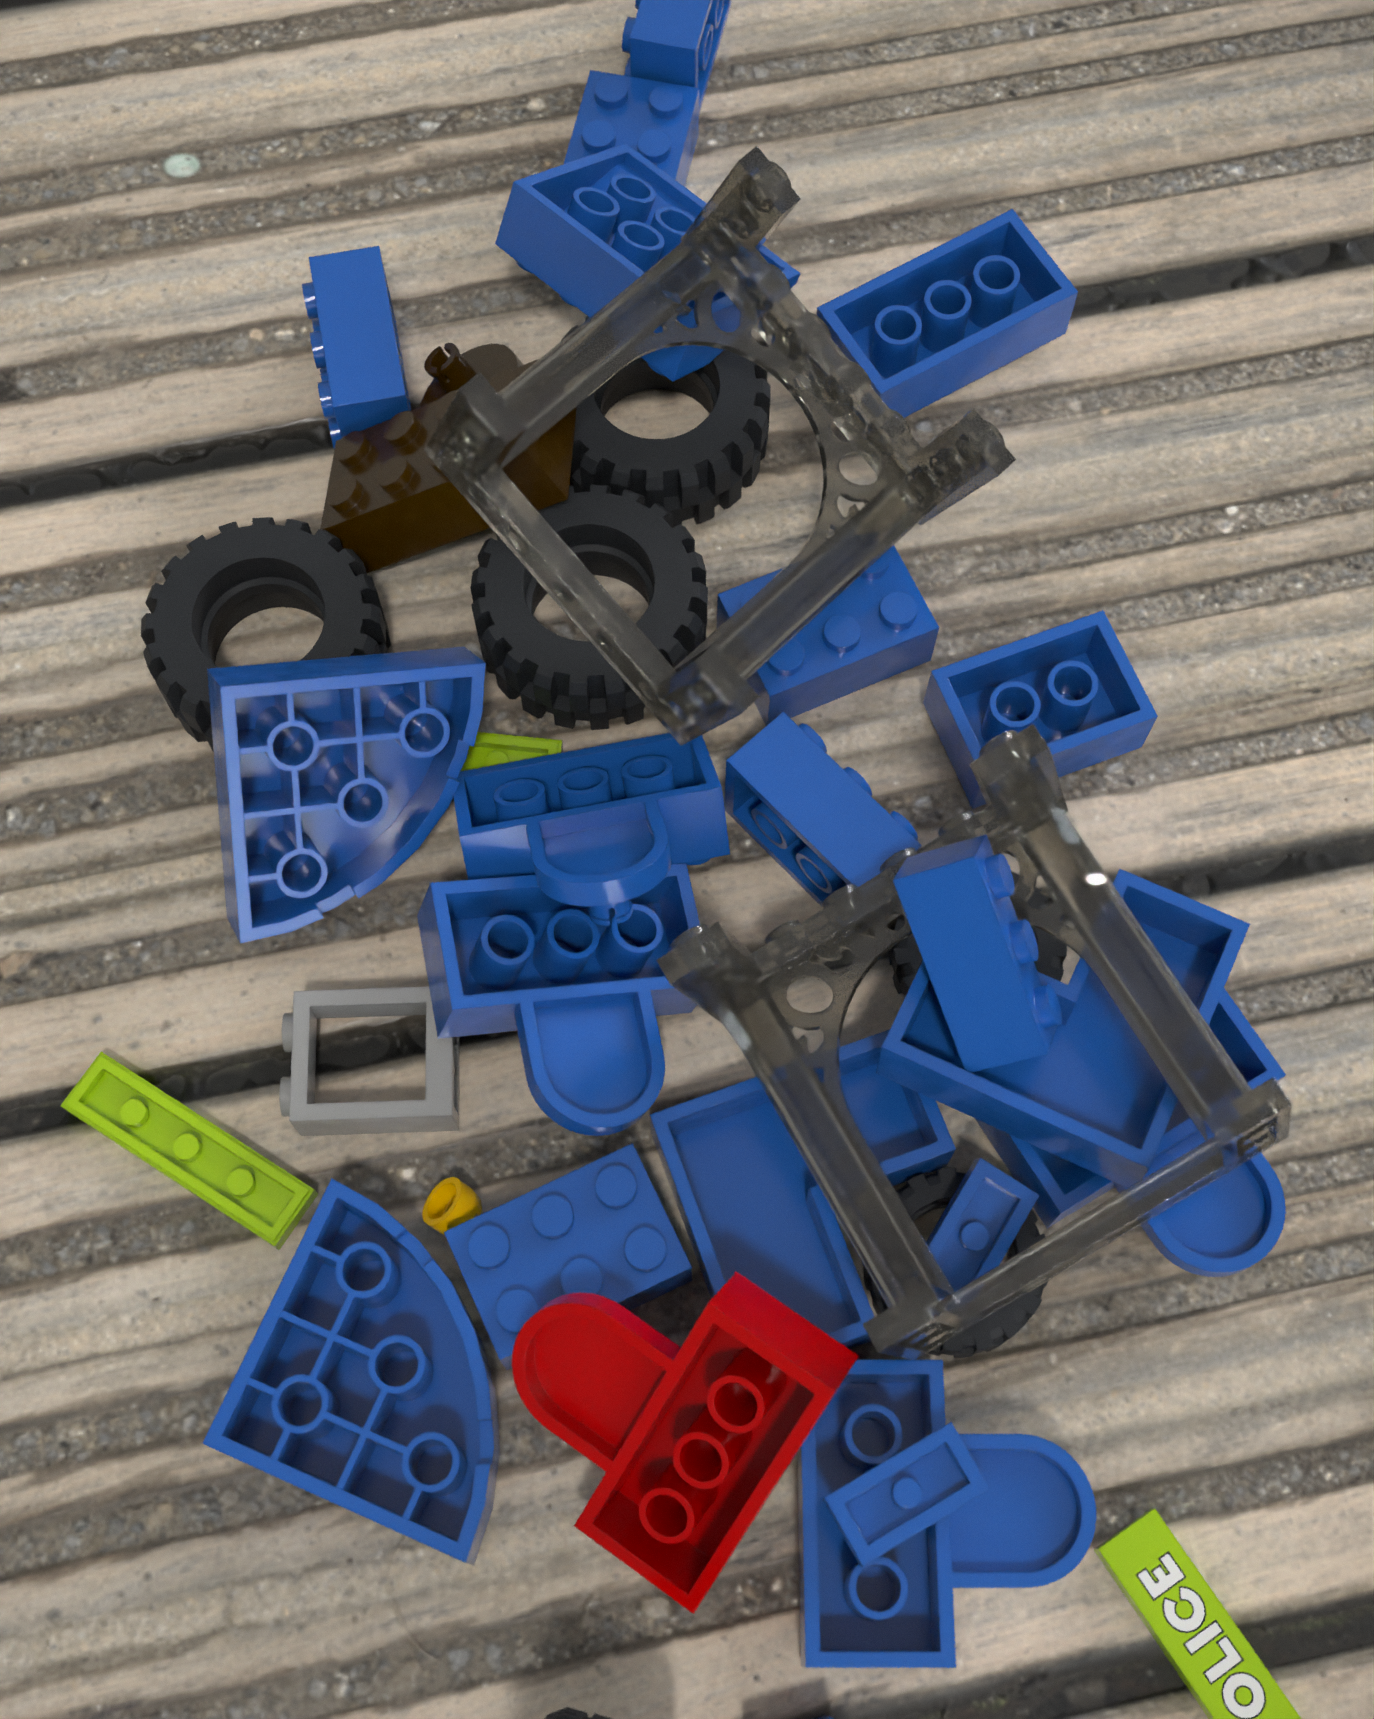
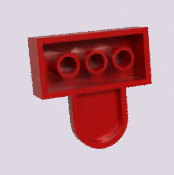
M736 1271L707 1303L682 1347L625 1307L607 1297L582 1292L559 1296L540 1308L519 1331L513 1347L512 1373L518 1394L532 1416L546 1429L606 1472L574 1527L694 1614L859 1356Z

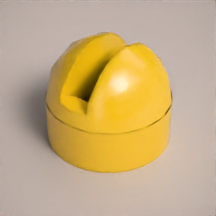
M449 1177L435 1186L429 1194L423 1207V1220L427 1225L445 1235V1231L483 1214L482 1202L471 1187L456 1177Z

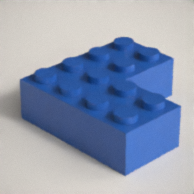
M1119 869L1069 984L1067 985L1038 972L1042 985L1051 984L1054 988L1062 1013V1024L1056 1028L1048 1054L973 1073L966 1071L924 961H922L881 1047L876 1073L1134 1191L1150 1169L1250 924Z
M889 1030L650 1114L651 1135L711 1299L737 1271L848 1349L870 1342L879 1331L878 1324L832 1208L901 1184L924 1173L925 1175L942 1169L948 1165L956 1151L936 1100L876 1073L881 1047Z

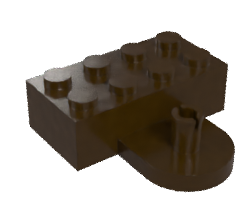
M446 343L444 349L450 357L445 354L441 346L435 348L429 354L424 364L425 371L434 379L428 386L420 407L411 411H402L389 420L362 431H353L336 441L320 529L326 530L340 538L343 549H353L363 561L366 573L568 500L577 408L538 360L523 364L509 347L502 344H485L460 354L455 344Z

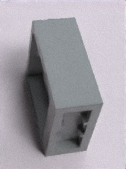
M429 986L294 991L293 1013H284L282 1019L283 1048L285 1052H292L291 1076L281 1078L279 1100L282 1116H290L289 1121L301 1136L459 1131L460 1037L438 1039ZM426 1015L425 1100L314 1104L317 1019Z

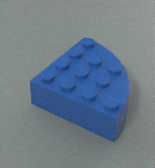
M453 647L207 669L227 919L240 943L289 933L323 919L322 913L338 907L354 895L359 899L382 884L421 846L449 807L453 794H455L460 784L457 777L467 758L469 746L474 747L483 713L486 664L466 647Z
M331 1178L202 1444L462 1562L475 1565L493 1510L500 1457L497 1395L484 1344L460 1294L422 1243L380 1205Z

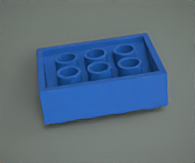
M626 143L514 181L495 245L515 259L519 267L541 279L559 293L560 298L564 302L577 307L603 327L604 332L608 336L622 342L643 358L653 371L666 376L672 382L713 361L797 283L801 274Z

